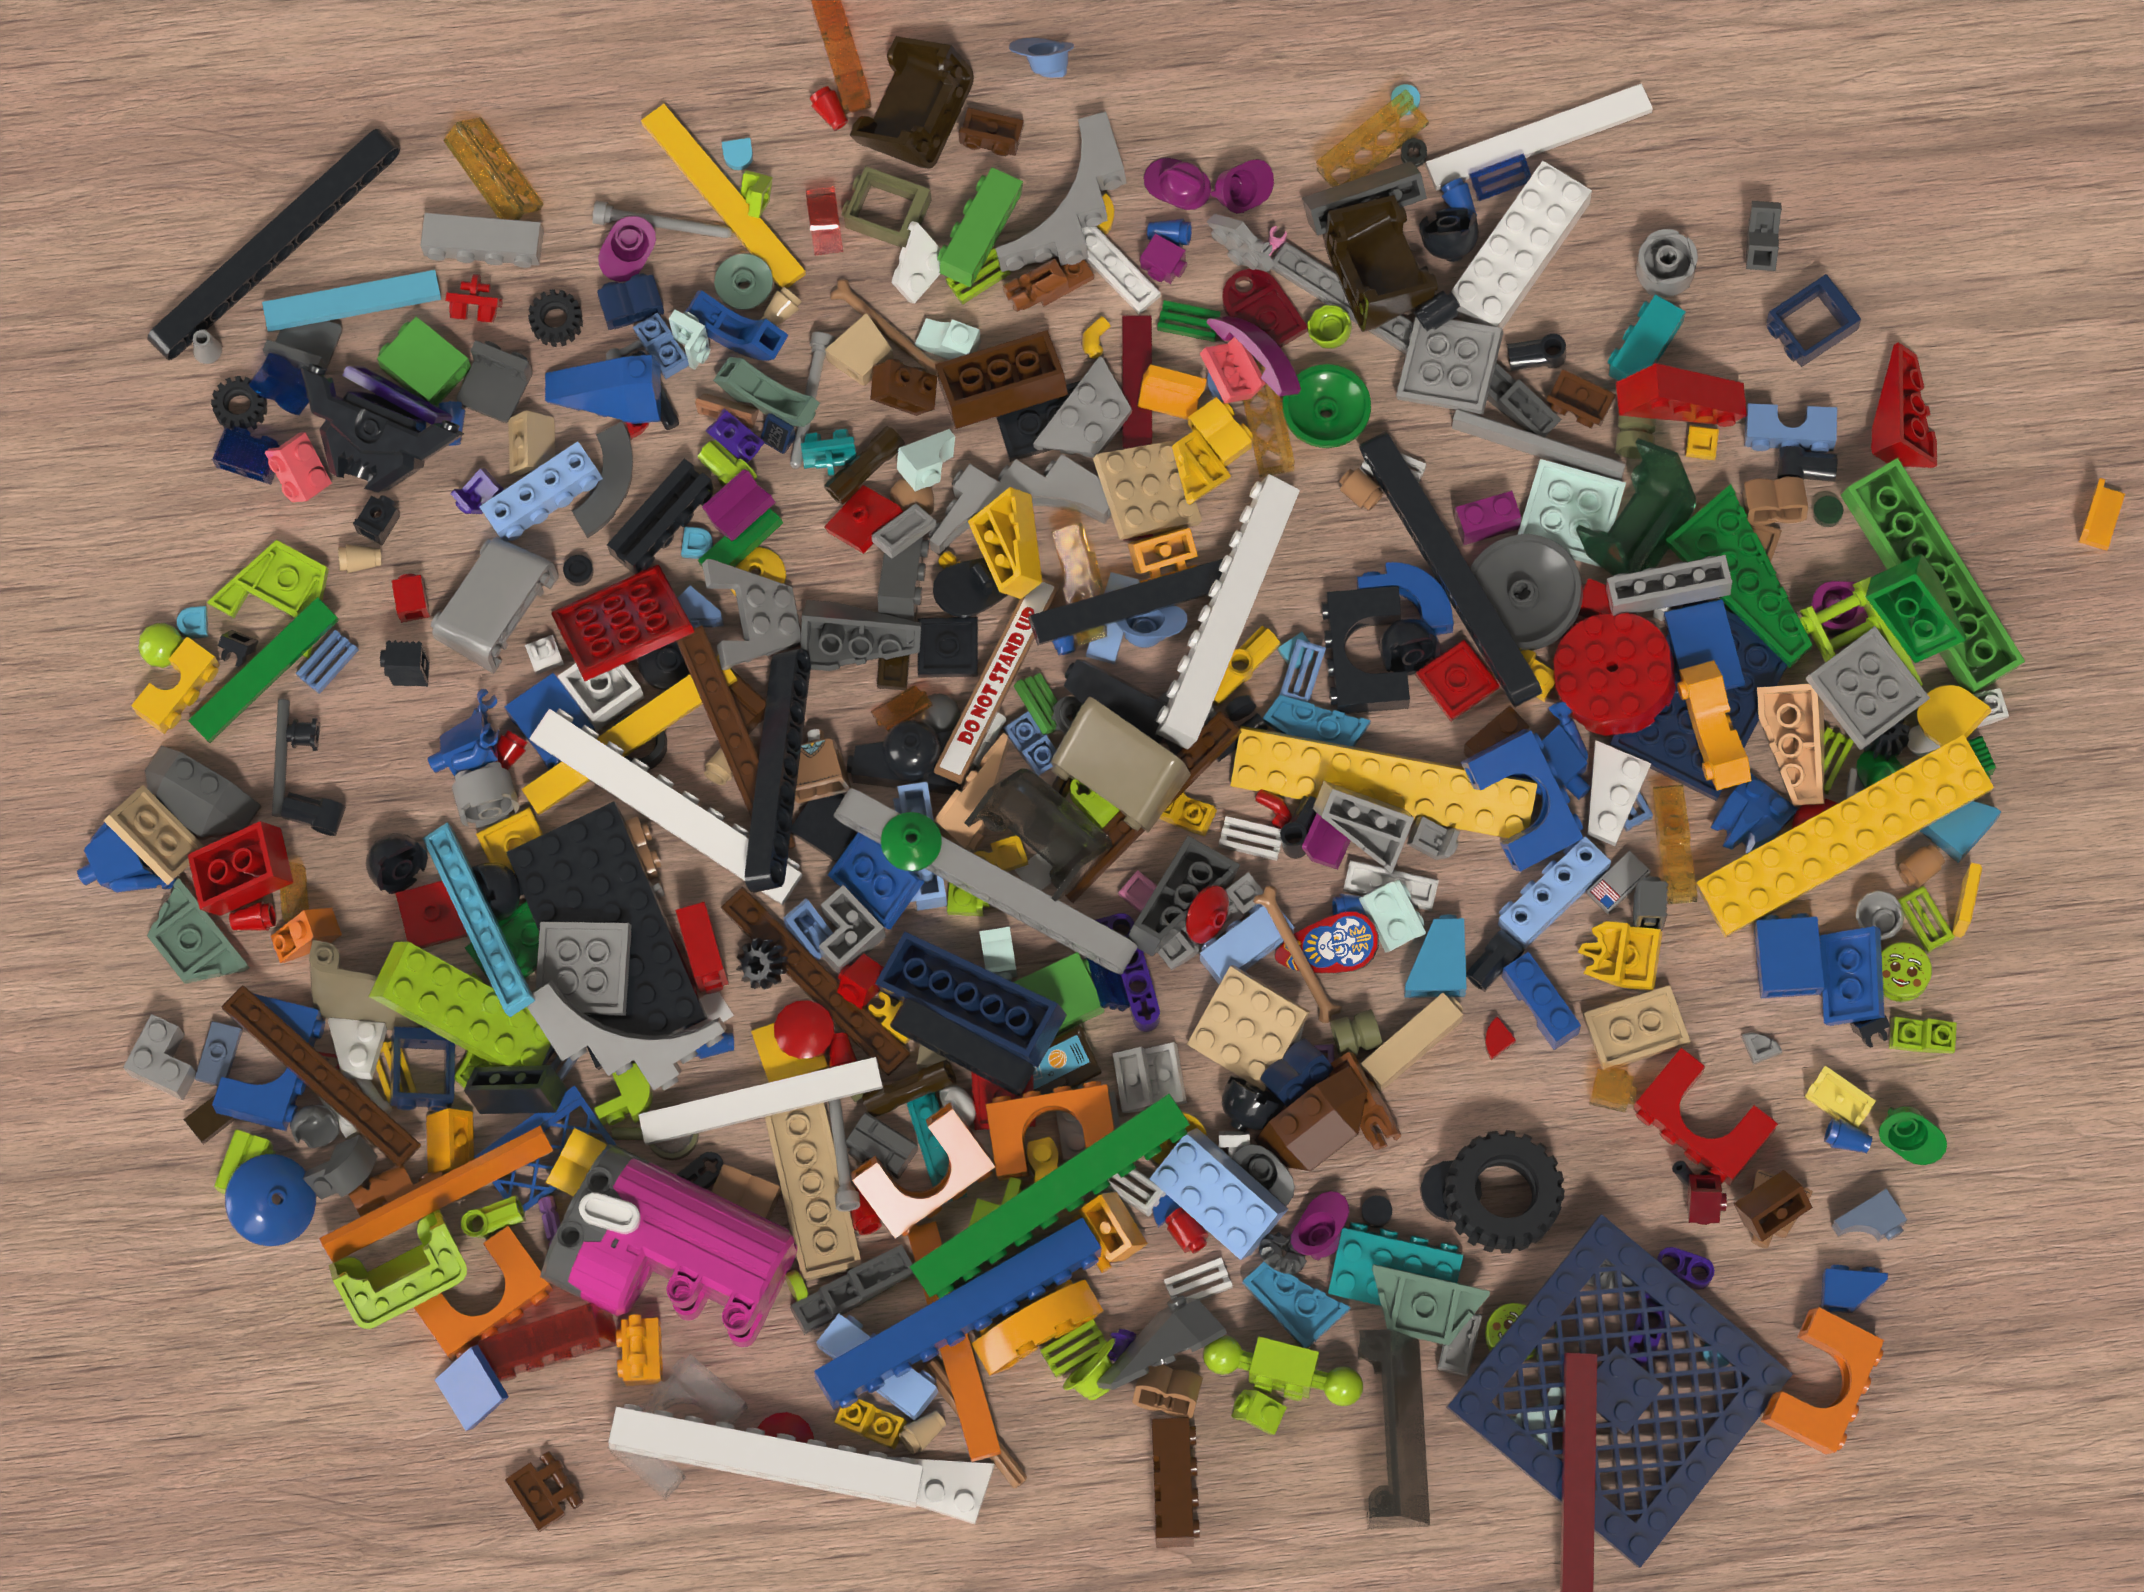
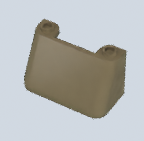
M1088 697L1081 706L1050 761L1052 766H1054L1052 772L1065 781L1068 777L1078 780L1114 805L1126 816L1123 821L1136 831L1142 828L1149 832L1191 776L1185 763L1177 756L1092 697Z
M312 941L309 955L312 1005L314 1009L320 1011L323 1018L385 1023L387 1030H393L394 1027L425 1028L368 997L378 975L339 969L340 953L338 949L328 942Z

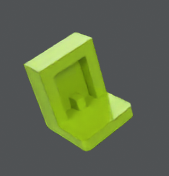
M1244 1389L1234 1402V1411L1231 1417L1236 1420L1245 1421L1269 1435H1275L1287 1407L1259 1391Z

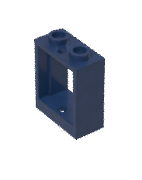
M1825 274L1769 311L1766 326L1769 333L1775 339L1779 338L1784 344V350L1789 359L1793 362L1797 361L1803 367L1857 331L1861 318L1828 275ZM1819 297L1841 325V328L1805 351L1782 320Z
M394 1027L391 1036L390 1106H397L400 1110L428 1107V1110L435 1112L451 1108L454 1101L455 1044L427 1028ZM400 1048L444 1050V1094L400 1092Z

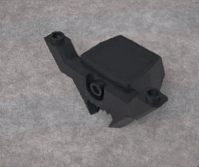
M310 363L309 367H300L311 412L313 415L326 420L319 430L330 472L340 478H344V474L364 479L368 481L364 489L377 493L389 491L422 469L425 460L464 435L463 432L458 431L460 426L453 422L443 420L442 423L430 425L374 393L352 391L347 392L343 398L337 396L333 378L325 374L326 368Z

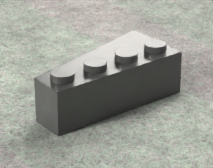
M1187 836L1134 923L1128 939L1134 942L1138 949L1153 957L1186 926L1189 908L1199 892L1211 885L1220 886L1225 890L1233 882L1240 864L1196 839Z

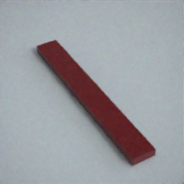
M1152 315L1122 316L1123 394L1132 409L1131 415L1123 424V449L1152 444V410L1138 406L1143 374L1149 365H1152ZM1153 534L1123 539V541H1138L1151 537Z
M1564 1353L1560 1592H1593L1597 1354Z

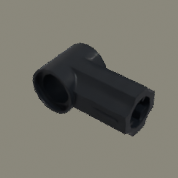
M1548 334L1539 340L1507 344L1511 371L1541 366L1558 368L1566 360V342L1558 334ZM1550 347H1556L1561 350L1556 355L1546 353V350Z
M1797 446L1781 447L1779 449L1777 478L1791 476L1802 478L1803 480L1835 482L1838 464L1837 455L1806 452L1805 449Z
M289 792L284 799L281 816L283 819L311 826L313 830L319 833L336 836L346 807L331 799L321 798L319 801Z
M1312 796L1303 797L1290 822L1281 829L1282 848L1284 853L1290 858L1297 859L1306 855L1302 845L1317 814L1313 809L1316 798ZM1293 837L1301 838L1297 843L1288 842Z
M1502 929L1490 940L1484 949L1485 952L1466 972V977L1470 982L1484 992L1502 974L1503 968L1521 957L1525 951L1524 947Z

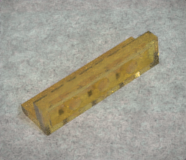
M1405 89L1316 161L1317 171L1331 187L1339 185L1331 176L1338 168L1350 169V178L1344 183L1364 177L1398 150L1406 140L1411 139L1429 125V121L1414 105L1413 96ZM1409 110L1419 121L1412 128L1399 127L1400 119ZM1383 132L1395 133V140L1390 146L1377 145L1378 136ZM1361 150L1373 151L1372 160L1367 164L1355 163V155Z
M479 117L456 122L443 141L499 219L520 220L525 213L541 210L544 205L484 120ZM477 128L482 137L474 134L471 129ZM486 150L495 153L498 159L491 157ZM502 172L510 175L514 182L507 179ZM518 194L526 197L530 203L524 204Z
M1258 361L1256 364L1263 375L1266 368ZM1267 384L1263 386L1264 393L1259 390L1252 399L1242 400L1248 429L1253 435L1251 441L1259 478L1266 477L1268 474L1276 475L1294 471L1295 463L1281 398ZM1256 396L1267 402L1268 407L1262 415L1253 411L1250 407L1251 402ZM1268 414L1270 415L1271 421L1266 419V416ZM1253 417L1258 420L1255 425ZM1262 423L1273 429L1274 434L1268 443L1256 434L1257 429ZM1274 441L1276 442L1277 448L1272 446ZM1259 444L1264 447L1261 452H1260ZM1269 450L1279 456L1281 465L1264 468L1262 458Z

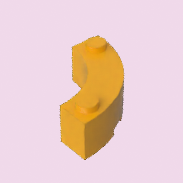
M1715 661L1680 669L1681 682L1677 683V688L1681 700H1686L1692 727L1704 760L1702 769L1706 780H1712L1716 790L1752 781L1748 756L1740 741L1737 730H1733L1731 719L1727 713L1730 712L1723 675Z
M1068 1280L1056 1287V1292L1025 1307L998 1325L992 1323L979 1332L981 1337L974 1341L972 1346L989 1376L1010 1369L1026 1356L1038 1349L1037 1345L1043 1344L1053 1337L1057 1339L1102 1313L1103 1309L1087 1281L1082 1280L1073 1284L1072 1280Z

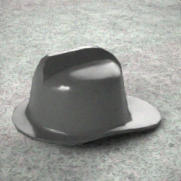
M1255 1144L1243 1146L1235 1152L1232 1159L1282 1204L1287 1206L1290 1203L1295 1189L1293 1177L1275 1153Z

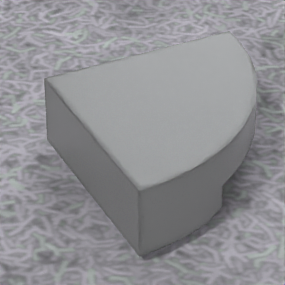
M1746 1033L1741 1037L1753 1065L1782 1054V1049L1777 1042L1758 1033Z

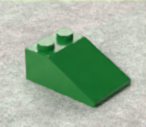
M1922 553L1871 577L1865 597L1914 663H1918L1966 641V635L1944 587Z

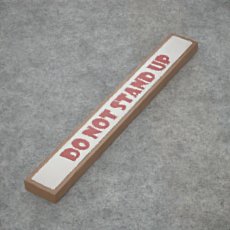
M1042 578L1040 585L1019 600L934 768L935 774L962 785L1035 640L1028 617L1050 610L1059 592L1060 585Z

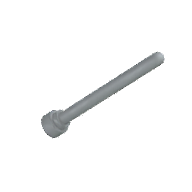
M597 200L594 205L593 224L605 225L626 216H638L645 218L653 227L721 238H730L732 236V229L726 226L614 209V206L608 205V202Z
M813 332L811 335L810 346L812 347L811 352L814 354L805 395L812 396L815 399L826 356L825 349L835 340V337L830 334ZM810 423L805 425V427L797 428L790 465L794 469H798L802 465L801 443H804L805 435L809 433Z
M837 1099L828 1101L840 1187L835 1195V1204L837 1210L847 1212L860 1207L859 1192L851 1184L841 1101Z

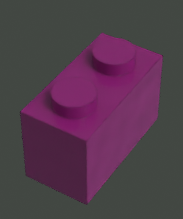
M1513 491L1455 507L1454 515L1463 546L1518 530L1522 518Z

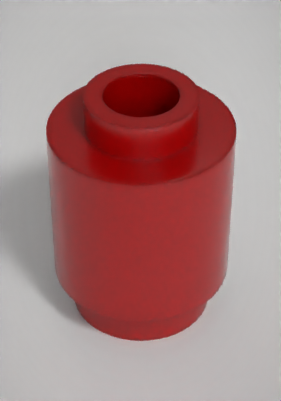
M1182 1207L1173 1211L1165 1219L1168 1225V1232L1184 1253L1191 1251L1195 1254L1207 1245L1208 1232Z

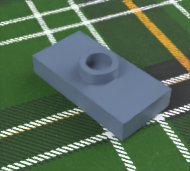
M212 1021L195 1075L196 1081L218 1086L221 1077L229 1078L243 1032L241 1028Z

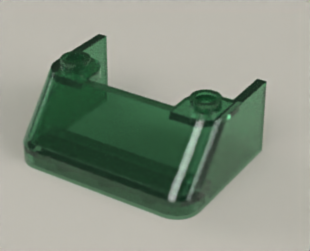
M1639 438L1635 444L1642 461L1633 469L1631 475L1635 493L1609 532L1606 533L1600 529L1594 531L1578 525L1576 528L1587 556L1613 576L1656 568L1669 549L1665 544L1666 539L1688 521L1696 505V496L1678 452Z

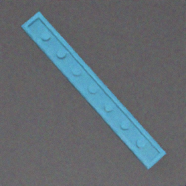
M447 822L422 839L504 1012L511 1017L533 1003L535 999L452 826Z

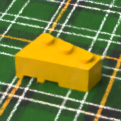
M1009 487L968 520V523L999 592L1022 599L1042 583L1032 495Z

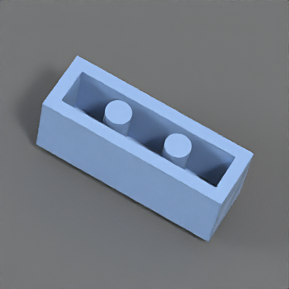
M1261 904L1254 906L1249 911L1250 916L1242 922L1238 919L1231 923L1225 929L1226 934L1217 940L1214 937L1201 947L1200 961L1219 985L1231 965L1245 972L1284 942L1267 909ZM1282 912L1291 931L1294 934V926Z

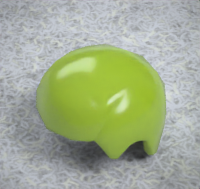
M1337 305L1322 306L1315 310L1307 321L1310 338L1322 348L1335 349L1344 345L1349 339L1352 330L1349 314Z
M155 623L146 627L140 635L139 653L144 661L151 666L160 668L171 666L168 659L183 642V638L172 625Z

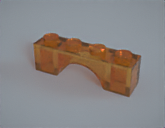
M811 0L814 19L828 56L838 97L845 115L872 107L870 92L841 0Z

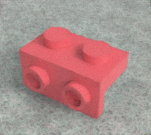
M1235 337L1228 344L1205 347L1200 353L1225 404L1252 399L1266 384L1261 379L1262 373L1252 354Z
M306 432L298 433L278 448H269L265 451L271 470L276 473L282 484L284 495L291 502L308 501L332 484Z

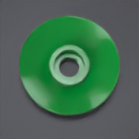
M906 812L893 817L886 824L881 835V848L885 858L890 864L904 871H919L927 868L937 859L941 850L942 838L938 826L932 819L921 813ZM914 834L917 840L914 843H910L906 840V836Z

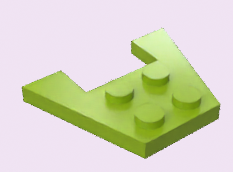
M275 540L206 603L235 618L250 593L296 618L317 597L321 601L323 600L329 569L282 542ZM312 647L309 648L302 656L309 659Z

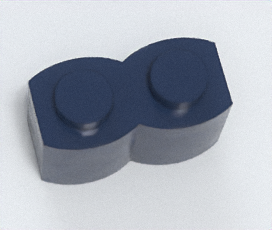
M636 274L625 283L609 282L597 291L608 330L619 329L635 322L644 321L657 312L660 316L664 314L663 304L653 275Z
M1304 1038L1292 1045L1283 1059L1271 1064L1260 1079L1268 1090L1288 1107L1316 1084L1325 1080L1333 1070V1066L1314 1045Z

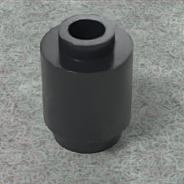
M1442 290L1434 295L1433 298L1420 304V308L1414 313L1426 331L1432 328L1436 330L1459 315L1456 309L1460 307V304L1452 292L1446 294Z

